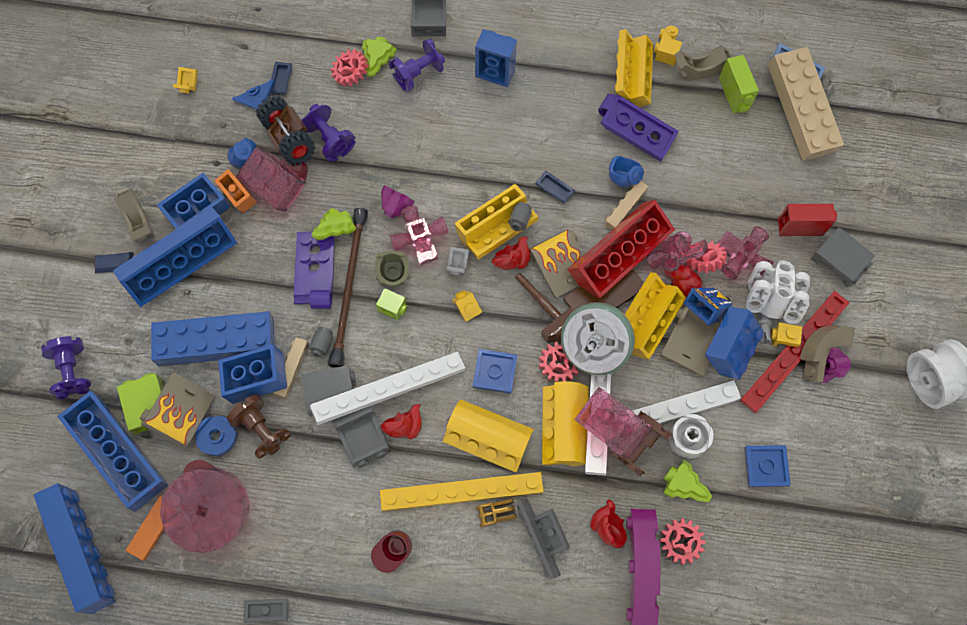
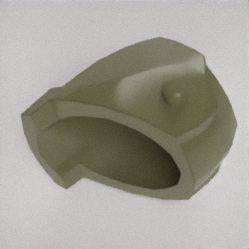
M387 251L377 254L376 280H380L383 285L395 287L404 284L406 279H410V275H408V259L404 252Z

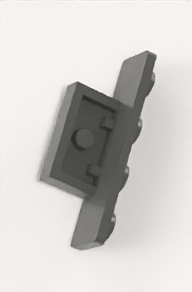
M528 499L518 500V511L526 521L527 532L535 542V550L542 558L545 573L551 579L561 576L553 555L570 548L554 510L550 509L535 516Z

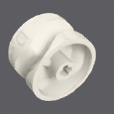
M946 340L936 344L933 351L922 349L910 354L908 357L907 374L915 393L924 404L933 409H938L953 403L957 399L967 398V348L960 342Z

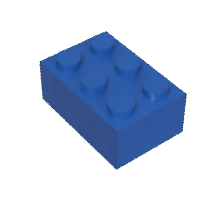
M483 29L475 46V77L508 87L515 72L517 40L510 36H503L494 31Z
M201 173L157 204L162 214L175 230L211 206L219 215L230 208L223 195L204 173Z
M730 306L705 354L719 375L740 380L743 373H745L747 364L754 355L755 348L762 339L764 332L752 312Z
M274 344L218 360L221 397L232 404L245 401V398L254 394L262 396L287 388L284 355Z

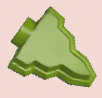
M383 37L363 41L362 51H364V56L368 60L366 63L369 65L368 68H365L367 76L374 77L380 71L381 66L387 64L390 58H394L397 52V48L389 44L388 40Z
M331 208L323 214L320 224L312 232V237L317 240H324L330 236L348 235L355 231L356 227L347 211L339 212Z
M684 459L677 468L671 466L664 477V480L668 483L663 494L671 498L677 496L684 500L690 497L697 502L709 503L712 498L707 487L699 482V477L692 470V465Z

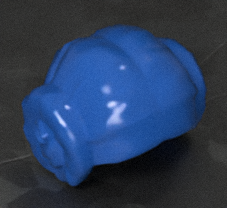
M246 137L242 141L235 143L229 149L227 155L230 165L238 169L250 167L258 157V148L255 142Z
M616 156L610 162L609 178L615 185L628 188L638 184L643 179L644 170L640 163L622 156Z

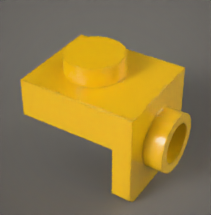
M178 67L177 84H173V87L179 89L178 92L189 94L190 91H196L198 70Z
M462 290L456 293L455 298L452 299L465 322L482 313L473 293L470 291Z
M779 322L771 330L772 346L784 344L799 347L801 344L802 327Z

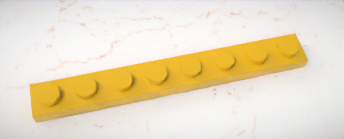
M541 472L384 489L380 490L381 510L391 511L542 494L544 491Z

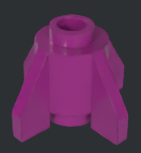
M386 185L382 188L381 202L382 210L385 211L384 215L394 219L395 216L399 217L412 208L415 201L410 199L409 196L399 193Z
M837 347L830 349L826 359L823 382L820 383H827L835 377H845L851 369L850 359Z

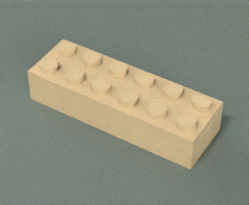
M808 47L774 55L767 65L802 161L837 152L844 146Z

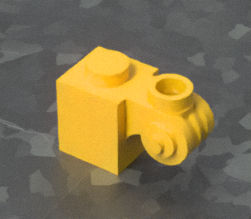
M668 26L665 29L661 28L658 37L661 41L660 43L656 42L653 51L656 53V61L675 66L677 60L675 53L680 51L682 45L681 41L676 40L678 35L677 27Z

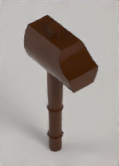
M518 273L515 276L517 281L554 319L552 323L541 331V336L547 343L556 341L561 343L563 325L574 310L570 307L561 314L538 292L528 279L521 273Z

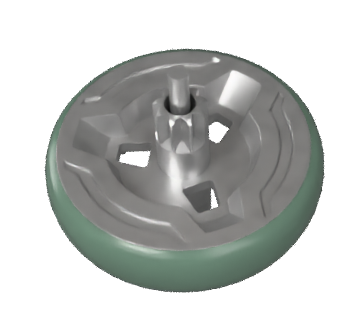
M594 302L578 307L568 316L562 328L561 343L566 357L577 369L591 375H607L622 368L630 359L634 349L635 335L629 319L623 312L612 305ZM595 322L598 329L591 331L589 323ZM607 338L615 340V345H607ZM586 346H588V350H592L590 353L585 350Z

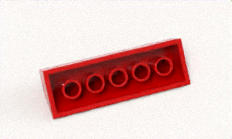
M656 200L644 202L567 270L579 286L595 297L601 298L674 232L675 228Z

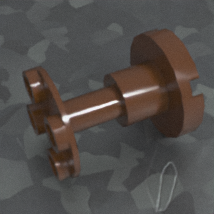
M254 394L244 399L246 401L245 404L238 403L229 412L227 421L232 427H239L244 424L249 432L255 431L263 441L255 451V456L261 459L268 453L273 455L280 449L279 445L291 437V433L286 428L273 434L264 424L266 419L259 412L264 406V401L258 394Z
M642 411L639 412L636 418L643 425L634 437L637 440L625 456L614 448L610 452L611 455L624 465L626 464L628 468L640 477L645 472L634 463L646 447L651 449L659 437L669 442L674 436Z

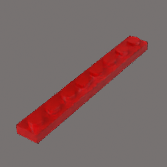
M834 290L802 327L800 346L787 345L740 399V402L756 413L801 361V352L807 339L819 328L831 325L850 302Z

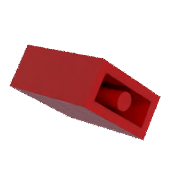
M788 204L777 219L779 236H824L837 220V211L834 210V204Z

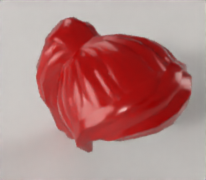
M520 237L517 244L512 246L506 244L504 249L495 253V257L491 261L494 267L503 270L524 269L527 267L530 261V250L527 244L528 237Z
M676 265L671 269L666 268L664 270L666 277L671 280V285L677 286L686 298L692 288H702V279L689 266Z
M421 404L412 405L411 409L406 413L401 414L397 412L396 416L386 419L380 425V429L383 433L394 438L406 437L411 440L416 438L422 428L419 410Z
M608 499L606 501L607 504L597 509L593 514L590 528L598 533V536L606 545L622 548L627 542V534L623 526L624 519H621L615 513V503Z

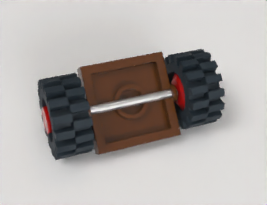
M272 96V99L267 97V101L263 99L261 101L262 105L258 104L259 109H256V116L263 127L268 130L266 133L279 153L290 165L291 163L293 166H296L297 163L302 165V161L306 163V159H311V154L314 155L316 147L310 136L306 133L308 129L293 107L289 106L280 96Z

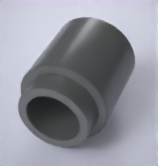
M519 202L514 206L508 221L513 230L521 231L526 229L532 214V208L529 204Z
M319 327L314 332L309 345L312 355L317 357L327 355L333 340V332L331 330Z

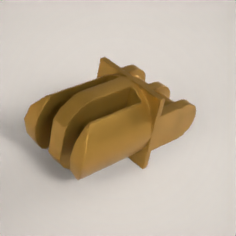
M513 499L476 506V510L479 511L478 518L481 520L480 527L518 519L516 514L497 518V516L515 511L514 506L495 510L497 507L513 504ZM490 507L491 512L485 513L484 508ZM492 516L493 521L487 522L486 517Z

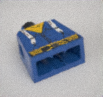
M692 288L684 302L708 326L723 320L729 307L732 306L730 298L724 297L714 288Z

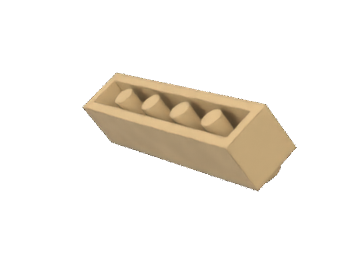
M642 181L632 185V189L626 192L625 198L619 201V206L612 210V215L606 218L605 226L613 230L620 224L645 194L648 185Z
M297 337L295 341H292L291 351L287 353L286 363L284 362L287 388L274 392L273 394L276 397L288 399L309 346L308 341Z

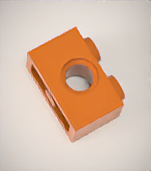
M229 169L214 180L233 205L243 214L257 203L247 188Z

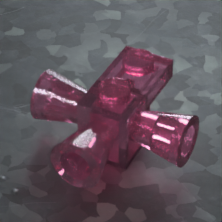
M409 206L403 209L400 214L407 223V233L389 235L394 250L400 251L412 243L420 265L437 260L438 255L431 241V236L449 234L444 218L441 216L427 225L424 218L420 219L417 206Z
M755 226L750 236L746 235L742 241L729 231L725 232L716 244L720 243V247H725L727 256L731 258L721 269L727 277L734 280L737 279L742 267L746 268L749 263L753 267L762 261L773 265V261L757 254L762 247L760 245L769 239L767 231Z
M680 231L674 236L664 239L660 246L661 250L651 251L647 255V260L650 267L654 270L662 266L666 271L673 272L680 265L687 262L688 259L702 257L706 252L708 244L705 239L691 244V236L687 232Z

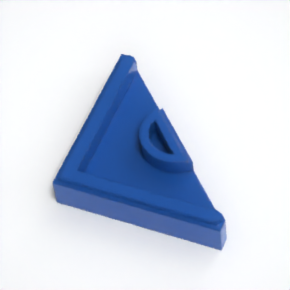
M270 79L260 86L257 85L245 93L233 97L232 100L248 107L259 109L258 104L262 105L261 101L263 99L267 101L275 81Z

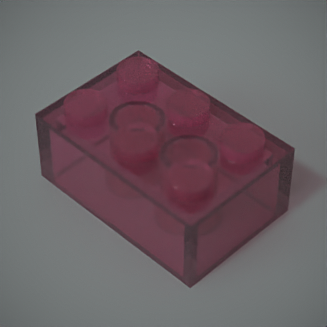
M259 147L254 149L236 176L275 210L284 212L288 210L306 184L305 180L268 150Z
M600 387L596 389L574 419L617 454L626 459L631 457L653 427Z

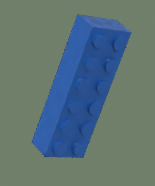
M211 206L114 269L113 272L139 307H142L237 244V241L219 214Z
M269 311L151 323V360L158 367L218 361L271 344L275 345L274 319Z
M89 391L57 416L127 509L136 512L168 486L165 479L100 396L93 391Z
M57 483L33 494L75 612L93 614L115 603L113 598L115 591L107 582L106 577L108 573L104 565L100 563L99 558L101 554L99 549L93 544L92 539L94 536L92 530L85 523L87 517L84 510L80 509L78 504L80 501L78 493Z

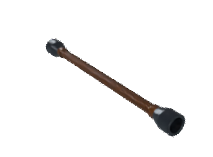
M355 208L352 218L356 230L353 234L336 343L328 360V366L332 368L344 366L343 338L345 336L361 232L368 218V210L364 208Z

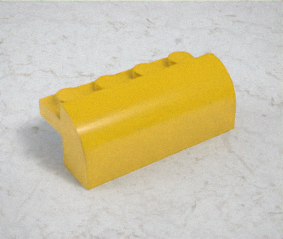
M626 29L620 30L617 40L618 53L616 57L618 65L616 69L617 84H615V91L619 96L638 107L650 105L653 43L647 35L633 38Z
M516 184L454 223L461 242L466 249H470L469 251L478 260L523 231H515L508 224L514 206L519 202L527 203L526 195ZM532 209V214L526 228L539 220L538 215Z
M650 272L625 313L635 335L632 355L648 360L686 299L677 286L665 285L657 273Z
M564 381L555 382V385L543 387L542 465L565 464L572 467L586 465L589 418L588 386L577 382Z
M460 399L449 419L442 442L517 472L534 429Z

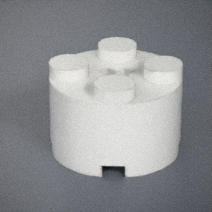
M688 414L681 417L670 429V432L674 435L669 441L670 448L674 453L683 458L693 459L699 457L713 442L712 428L706 419L696 414ZM689 433L691 434V437L694 438L693 440H691L690 437L687 436Z

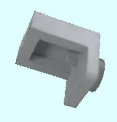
M450 247L448 265L446 267L450 274L461 275V273L466 272L470 249Z

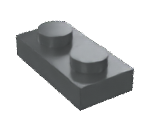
M287 598L244 600L243 623L288 621Z

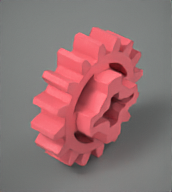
M347 49L346 54L341 52V57H335L337 61L332 62L334 67L331 68V71L333 72L332 77L339 85L342 84L345 87L348 84L351 87L353 82L358 84L359 78L364 79L362 75L367 74L365 68H368L369 65L366 63L368 60L361 51L357 52L354 49L351 52Z
M705 240L702 244L696 242V246L690 245V249H686L685 262L687 266L691 267L692 271L697 269L698 273L705 271L708 274V271L716 272V268L722 269V265L726 264L727 252H725V247H720V243L714 245V241L707 243Z
M557 341L554 343V347L548 344L547 350H542L541 354L543 356L539 357V361L542 363L539 364V369H544L542 376L548 375V381L552 378L555 379L554 382H558V380L564 382L566 379L572 381V375H578L577 368L573 365L572 369H569L568 363L570 361L565 353H561L564 352L562 344L559 346ZM550 356L552 362L547 365V358ZM557 360H558L559 362H562V361H563V365L560 364V363H559V364H556Z
M684 518L680 519L679 523L676 519L673 520L672 526L666 524L665 528L667 531L662 530L660 533L664 538L659 540L660 543H664L661 551L666 550L668 552L665 557L672 556V562L675 563L677 560H680L681 565H684L686 560L691 564L693 563V558L699 559L698 552H704V549L700 546L706 543V541L700 538L704 533H698L697 531L700 526L693 527L692 520L686 524ZM684 529L689 530L692 534L685 532ZM673 531V540L669 542L670 534ZM680 539H690L685 544L675 545ZM695 541V548L693 552H691L692 543ZM673 549L680 551L681 555L675 553Z

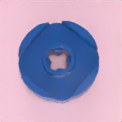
M223 416L205 418L200 422L195 432L198 448L205 454L216 457L229 452L233 448L238 436L235 427H232L227 418ZM220 431V438L212 441V433Z

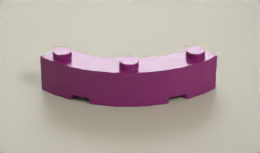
M631 508L630 517H626V529L630 530L631 560L628 562V572L632 573L630 608H626V620L630 621V625H658L659 606H657V595H660L661 567L660 542L656 540V533L658 532L656 510Z

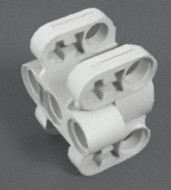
M784 260L779 261L775 268L769 262L762 261L757 263L748 280L750 293L746 301L747 310H750L752 313L760 312L764 316L773 319L783 318L789 324L799 323L809 307L810 297L807 291L810 287V276L804 272L795 274L794 266ZM765 270L763 276H760V272ZM758 301L760 305L754 306L750 302ZM795 312L798 315L792 317L789 316L788 313Z

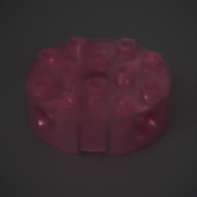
M205 466L184 472L170 483L162 497L160 516L163 529L173 543L187 551L207 553L221 549L241 533L247 521L250 503L246 488L237 476L221 468ZM203 507H207L208 510L204 511Z

